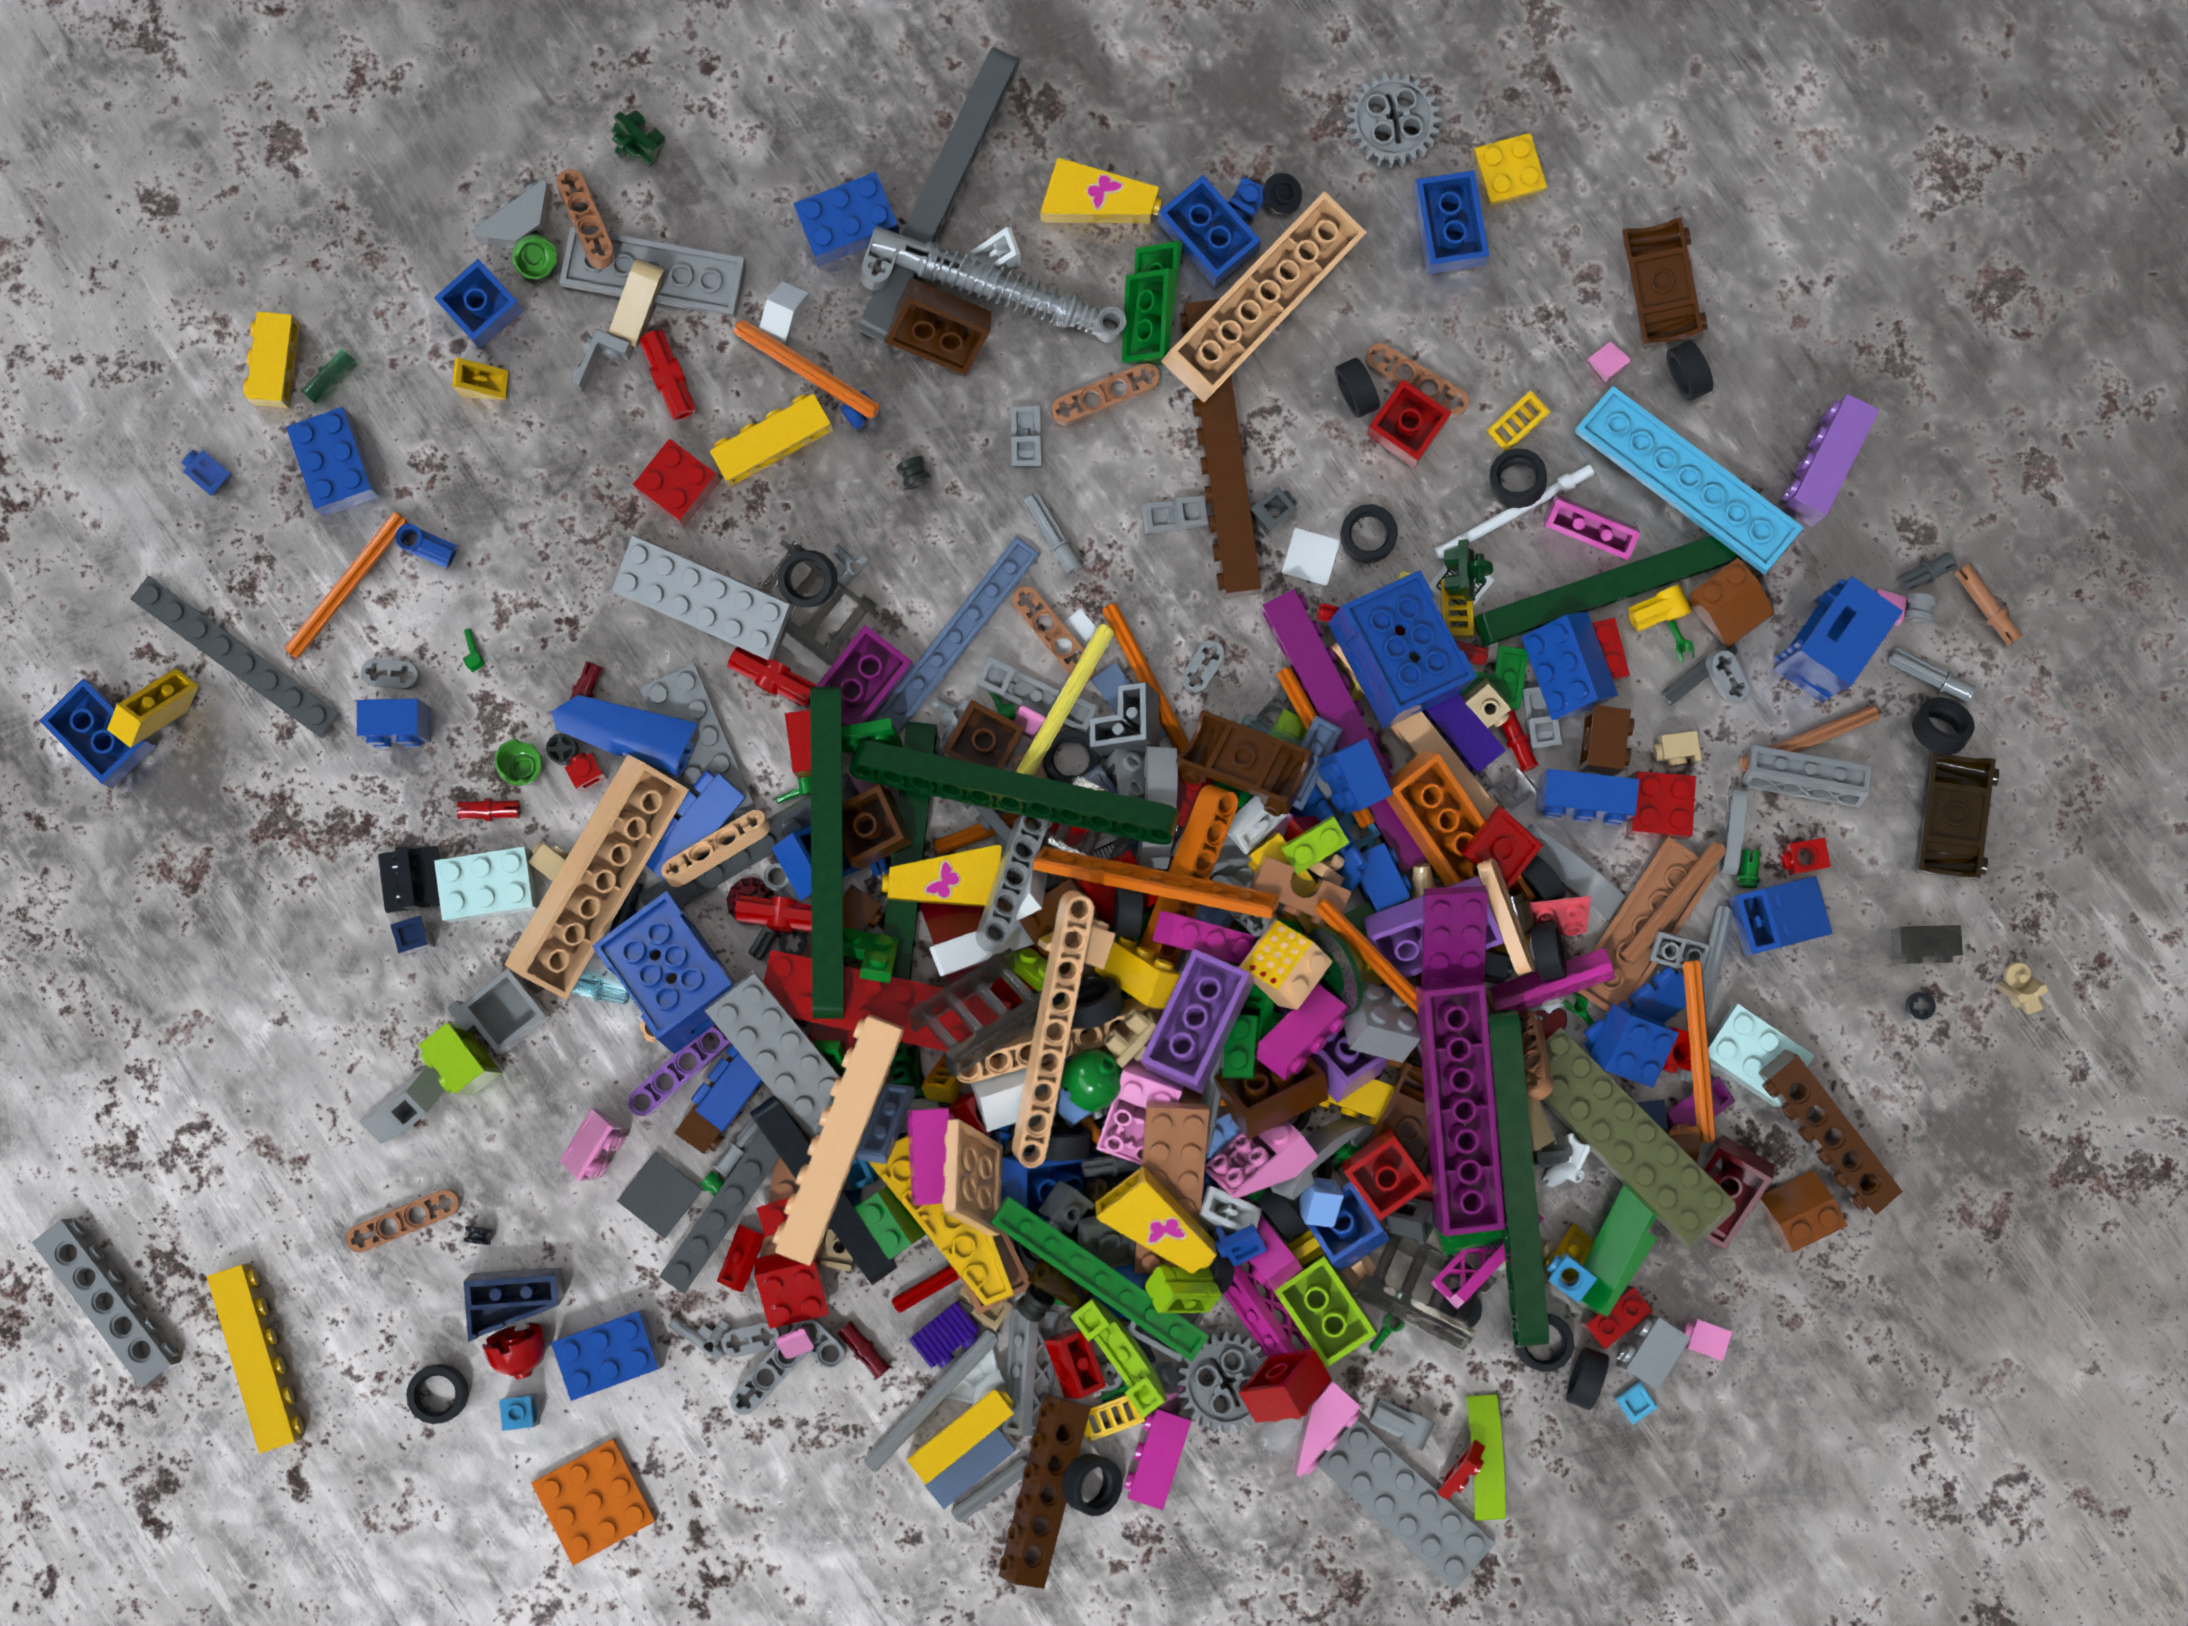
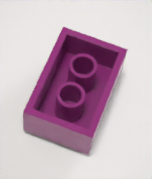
M864 625L816 687H841L842 724L844 726L870 722L911 671L914 664L912 660Z

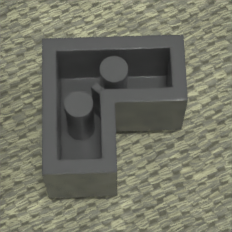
M1146 682L1118 686V715L1090 719V748L1103 758H1108L1115 749L1145 753L1146 746L1160 747L1159 694Z

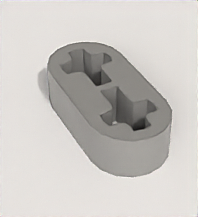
M1206 641L1199 647L1182 676V685L1187 692L1199 694L1207 688L1225 656L1224 649L1220 643ZM1212 648H1215L1217 650L1216 656L1219 659H1211L1207 666L1203 665L1202 663L1206 657L1203 651L1205 649L1210 651ZM1199 668L1202 669L1204 672L1200 680L1203 684H1196L1194 687H1191L1189 685L1190 679L1187 676L1189 674L1194 676Z
M1724 649L1712 650L1706 658V668L1722 698L1731 702L1743 701L1749 693V683L1733 653ZM1719 657L1726 659L1723 662V666L1726 672L1723 669L1716 667L1720 663L1718 659ZM1729 679H1730L1732 682L1739 684V685L1735 688V690H1736V693H1735V694L1729 692V691L1732 689V685H1731Z
M370 659L361 668L363 680L369 685L379 688L410 690L418 685L421 678L418 668L407 661ZM376 665H378L380 670L388 672L387 676L379 675L374 680V677L369 675V671L375 670ZM405 668H408V671L413 676L412 678H407L406 683H404L401 678L394 677V673H404Z
M768 1322L736 1328L724 1335L722 1348L731 1357L767 1351L777 1345L775 1340L780 1337V1331L778 1327L769 1329ZM767 1327L768 1332L774 1333V1337L770 1339L769 1345H766L764 1340L754 1342L753 1336L761 1334L763 1332L762 1328ZM733 1334H737L738 1339L747 1337L749 1339V1343L740 1346V1351H736L735 1347H729L728 1342L733 1340Z

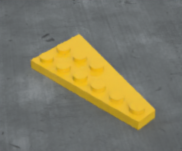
M908 1136L896 1141L887 1164L867 1161L984 1306L1014 1295L992 1236H987L945 1213L943 1203L912 1204Z

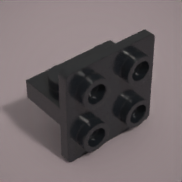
M402 846L396 847L394 852L378 855L386 913L440 906L434 863L435 860H440L438 846L415 849Z

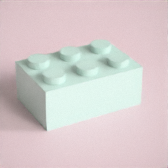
M518 847L435 860L442 920L453 923L536 910L539 904L534 868L528 863L532 858L530 856L531 850L526 847Z
M1739 1004L1730 1005L1708 1039L1710 1064L1773 1107L1782 1106L1777 1097L1772 1098L1762 1087L1764 1080L1758 1072L1785 1049L1797 1054L1807 1067L1815 1056ZM1797 1083L1791 1086L1789 1093H1791Z

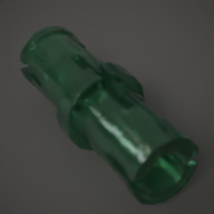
M340 348V351L324 367L320 366L317 369L319 372L300 390L314 404L332 384L336 386L339 383L337 379L356 362L344 349Z

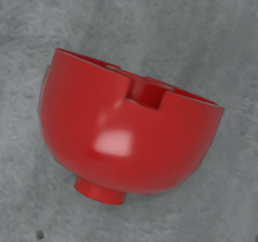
M525 1323L527 1329L515 1331V1326H511L489 1336L486 1339L487 1345L482 1344L488 1364L498 1374L503 1376H514L515 1379H524L532 1375V1370L537 1368L543 1361L546 1351V1339L543 1328L539 1323Z

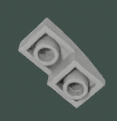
M1657 931L1648 960L1677 969H1683L1685 961L1698 960L1701 962L1703 971L1710 945Z

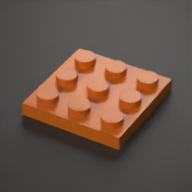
M615 1438L531 1483L573 1566L657 1520Z

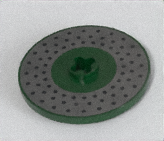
M1321 926L1311 930L1307 938L1313 941L1333 961L1315 987L1318 984L1346 1004L1345 1016L1357 1012L1362 1004L1363 987L1358 966L1350 949L1343 939L1328 927Z

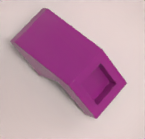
M1719 1076L1711 1080L1714 1117L1736 1101ZM1694 1093L1666 1111L1667 1122L1670 1127L1678 1124H1689L1690 1127L1696 1126Z

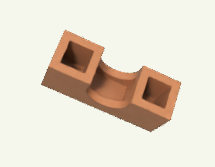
M1262 856L1250 884V889L1280 895L1279 903L1284 904L1283 911L1298 917L1301 912L1312 916L1310 922L1319 926H1329L1314 909L1316 904L1323 898L1328 899L1343 914L1352 891L1318 879L1315 889L1311 894L1299 897L1293 892L1290 884L1295 868L1268 856Z

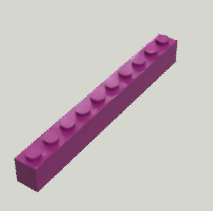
M1295 589L1263 604L1259 609L1317 716L1343 729L1334 746L1335 749L1338 750L1367 738L1386 780L1392 776L1390 770L1393 769L1391 761L1385 753H1380L1376 745L1379 740L1374 729L1371 726L1367 728L1362 717L1365 716L1364 710L1358 700H1352L1348 692L1351 689L1348 679L1344 673H1338L1334 665L1337 659L1329 646L1325 648L1320 639L1323 633L1316 620L1311 621L1306 612L1309 606L1302 593L1297 595ZM1386 799L1368 806L1374 818V825L1381 833L1379 836L1380 841L1385 843L1387 848L1392 847L1398 858L1399 863L1396 864V868L1399 874L1412 869L1414 864L1427 861Z

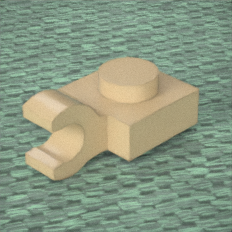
M962 1286L955 1297L973 1307ZM1004 1301L980 1315L973 1308L969 1315L986 1328L995 1332L1013 1305Z

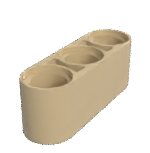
M639 258L635 260L608 332L609 335L627 341L632 347L637 348L640 343L639 338L643 336L665 275L664 269Z

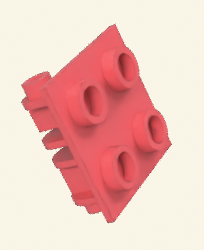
M1590 896L1530 903L1535 923L1555 920L1561 936H1576L1587 932ZM1531 933L1526 935V937L1531 939Z

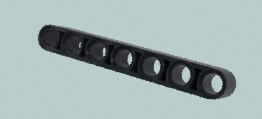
M773 1095L752 1110L750 1115L797 1180L802 1166L805 1164L809 1165L812 1158L811 1155L807 1154L811 1143L786 1108ZM842 1189L829 1226L873 1286L897 1269L898 1266L893 1259L889 1260L855 1210V1205Z

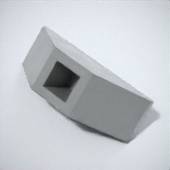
M544 180L538 183L533 182L523 190V194L519 197L504 202L499 207V211L491 217L486 216L480 219L471 232L480 244L512 249L515 243L523 236L529 234L543 235L546 230L552 192Z
M425 1065L363 1117L360 1123L380 1144L404 1133L423 1117L444 1093L445 1089L438 1081V1078L441 1077L434 1067L430 1069Z

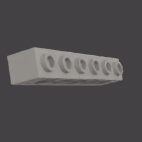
M59 1220L31 1243L139 1386L144 1388L153 1385L180 1363L176 1358L178 1353L175 1347L169 1341H164L158 1334L159 1327L156 1322L149 1316L145 1317L139 1309L141 1304L137 1297L131 1292H126L121 1285L123 1280L118 1272L113 1268L109 1269L102 1260L104 1259V1254L95 1244L91 1245L86 1239L84 1227L77 1220ZM71 1244L77 1249V1256L73 1261L67 1255V1249ZM89 1268L95 1273V1281L92 1285L87 1283L85 1279V1274ZM106 1293H110L114 1299L113 1306L110 1309L103 1302ZM125 1317H128L132 1322V1329L129 1333L122 1329V1320ZM143 1341L147 1342L150 1346L148 1357H144L140 1352V1345Z

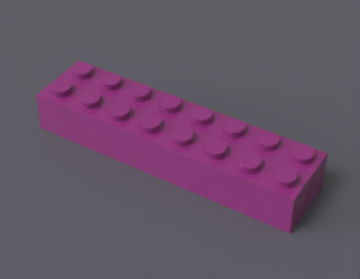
M1472 979L1415 986L1419 1033L1421 1036L1420 1048L1436 1229L1444 1237L1505 1229L1485 984Z

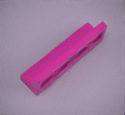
M1606 948L1566 961V977L1542 981L1538 971L1490 987L1497 1012L1504 1010H1516L1519 1012L1616 979Z
M1538 1213L1540 1224L1544 1218ZM1503 1240L1500 1241L1498 1249H1486L1484 1245L1479 1248L1462 1250L1432 1280L1431 1284L1458 1309L1505 1261ZM1467 1253L1480 1254L1481 1267L1478 1270L1465 1269V1255ZM1485 1254H1492V1255L1486 1260V1255H1485ZM1459 1263L1460 1269H1453ZM1447 1274L1460 1275L1461 1287L1455 1294L1441 1281ZM1466 1275H1472V1276L1466 1281Z
M1250 1261L1247 1262L1249 1273L1244 1272L1240 1265L1235 1266L1232 1283L1223 1294L1258 1346L1261 1347L1265 1356L1298 1351L1292 1343V1335L1297 1336L1304 1347L1300 1351L1312 1349L1268 1283L1263 1285L1266 1290V1298L1259 1295L1257 1284L1260 1283L1251 1273L1255 1269ZM1274 1309L1279 1310L1284 1316V1324L1279 1323L1274 1317Z

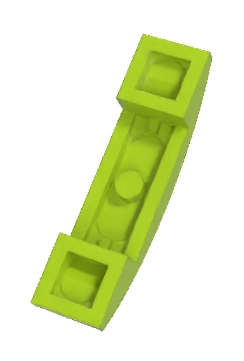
M1093 1298L1070 1316L1088 1341L1095 1339L1130 1388L1125 1394L1143 1418L1167 1401L1162 1384L1146 1354L1126 1327L1103 1304Z
M1497 1394L1466 1396L1470 1445L1474 1440H1477L1486 1446L1481 1456L1484 1464L1475 1477L1473 1476L1474 1520L1505 1519L1504 1456Z

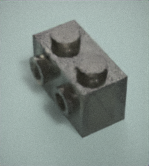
M1961 925L1904 926L1891 929L1892 958L1904 959V964L1923 963V958H1934V963H1952L1953 957L1963 955Z

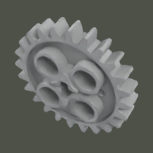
M1395 71L1392 79H1389L1385 72L1382 73L1381 81L1371 76V86L1362 82L1360 86L1362 93L1354 91L1352 98L1355 102L1348 103L1347 109L1351 112L1346 114L1345 120L1351 122V124L1347 125L1346 132L1355 133L1351 137L1350 142L1351 144L1360 142L1357 152L1361 153L1367 150V161L1373 156L1378 157V166L1381 165L1384 159L1388 160L1389 168H1392L1394 160H1398L1401 167H1404L1406 158H1409L1413 164L1416 163V153L1423 157L1426 156V147L1432 148L1435 143L1431 137L1436 138L1439 135L1440 130L1435 127L1440 126L1442 119L1435 116L1440 113L1441 108L1439 106H1432L1436 102L1437 97H1427L1430 87L1426 86L1420 89L1421 79L1418 78L1414 83L1409 82V73L1405 75L1403 80L1399 79L1398 71ZM1387 95L1392 100L1393 118L1398 120L1396 131L1401 141L1400 144L1396 143L1394 123L1392 119H1389L1391 109L1386 98ZM1406 98L1412 105L1402 107L1398 104V100ZM1378 104L1383 108V111L1374 113L1369 109V106ZM1407 126L1415 127L1418 134L1408 135L1404 128ZM1384 132L1390 139L1380 141L1376 138L1375 134Z
M1221 1332L1220 1340H1218L1214 1333L1209 1334V1343L1205 1342L1193 1362L1184 1356L1181 1359L1186 1364V1367L1177 1368L1176 1371L1183 1375V1379L1177 1380V1385L1183 1386V1390L1177 1393L1176 1396L1186 1398L1187 1400L1181 1406L1182 1409L1192 1408L1189 1419L1194 1420L1200 1416L1198 1426L1205 1427L1210 1422V1431L1216 1432L1220 1425L1222 1433H1228L1230 1425H1232L1235 1431L1240 1432L1241 1422L1248 1427L1252 1426L1250 1419L1252 1415L1238 1393L1239 1386L1243 1380H1249L1268 1356L1258 1357L1257 1355L1261 1347L1254 1346L1250 1349V1338H1245L1240 1343V1334L1234 1333L1230 1341L1227 1332ZM1231 1352L1236 1357V1364L1229 1370L1225 1367L1224 1358ZM1211 1358L1215 1359L1220 1374L1212 1366L1210 1362ZM1206 1368L1210 1372L1211 1377L1210 1381L1203 1386L1198 1380V1374L1202 1369ZM1221 1375L1230 1378V1381L1227 1382L1229 1390L1220 1387V1384L1223 1382ZM1230 1391L1239 1401L1238 1407L1234 1405ZM1219 1395H1222L1226 1401V1406L1221 1412H1217L1213 1406L1215 1398Z

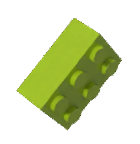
M447 1022L418 1044L422 1050V1053L419 1054L421 1059L430 1069L434 1067L441 1076L438 1078V1081L448 1093L453 1091L454 1094L474 1096L502 1074L473 1033L466 1032L460 1024Z
M1325 1253L1303 1267L1302 1270L1274 1291L1312 1349H1315L1325 1368L1377 1335V1327Z

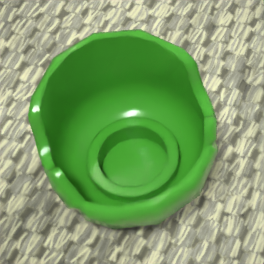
M529 234L521 237L515 243L512 251L515 269L522 276L530 279H540L549 275L558 262L555 245L543 235Z
M511 739L501 744L495 753V767L505 782L515 786H527L535 782L543 770L542 756L533 744Z

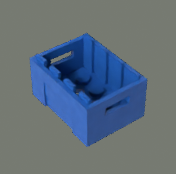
M1421 570L1342 605L1328 622L1337 643L1383 730L1461 694L1477 678L1464 651L1459 650L1433 601L1435 596ZM1402 626L1405 629V634L1402 636L1396 634L1395 627ZM1412 652L1418 654L1419 662H1412L1409 659V654Z
M1853 576L1847 580L1841 578L1836 584L1824 591L1822 595L1815 598L1813 602L1818 605L1789 647L1773 659L1777 663L1773 668L1774 671L1821 703L1826 702L1833 695L1853 685L1903 612V610Z
M667 891L592 945L607 969L617 976L642 1012L641 1018L652 1034L673 1054L679 1052L715 1025L705 1012V1007L737 983L685 909ZM659 950L661 952L660 958L652 960L651 954ZM673 973L677 974L676 982L669 984L667 982L668 976Z

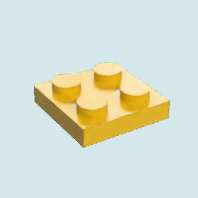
M1531 133L1474 148L1473 154L1489 207L1546 191L1547 185Z

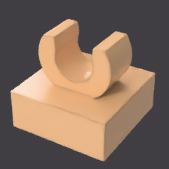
M1334 853L1308 868L1322 879L1337 886H1340L1345 879L1335 872L1343 866L1345 860L1337 854L1334 855Z
M1368 1255L1341 1271L1357 1293L1382 1275Z

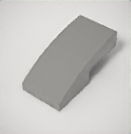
M1010 406L1012 466H1041L1040 406Z
M1204 496L1175 498L1173 501L1144 503L1141 506L1145 535L1181 531L1208 525Z
M1540 687L1523 688L1522 701L1531 748L1562 745L1559 720H1551Z

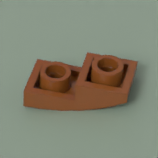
M1678 1124L1671 1127L1667 1134L1697 1163L1700 1149L1699 1126L1690 1127L1689 1124Z

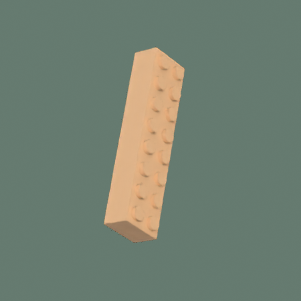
M1324 191L1186 333L1161 362L1205 403L1367 232Z
M627 755L504 965L518 975L567 1000L595 952L592 945L605 935L689 789L646 763Z
M868 1015L866 1020H859L853 1037L858 1039L855 1048H848L842 1066L846 1068L843 1078L839 1076L836 1079L830 1096L835 1097L832 1107H825L819 1121V1125L823 1126V1130L820 1136L816 1134L813 1137L807 1154L811 1155L812 1158L809 1165L805 1164L802 1166L797 1177L796 1184L801 1185L798 1194L793 1193L786 1205L784 1213L788 1214L789 1217L786 1223L782 1222L778 1226L773 1243L778 1244L775 1250L776 1253L809 1266L815 1260L905 1027L874 1015Z

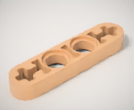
M760 810L747 812L666 861L661 870L663 877L672 887H680L765 837L771 828L769 820ZM736 836L730 844L723 845L726 839ZM709 852L705 859L697 861V858L702 853Z
M1489 859L1478 863V873L1482 885L1487 888V898L1516 973L1522 975L1534 971L1535 964L1497 862L1494 859Z

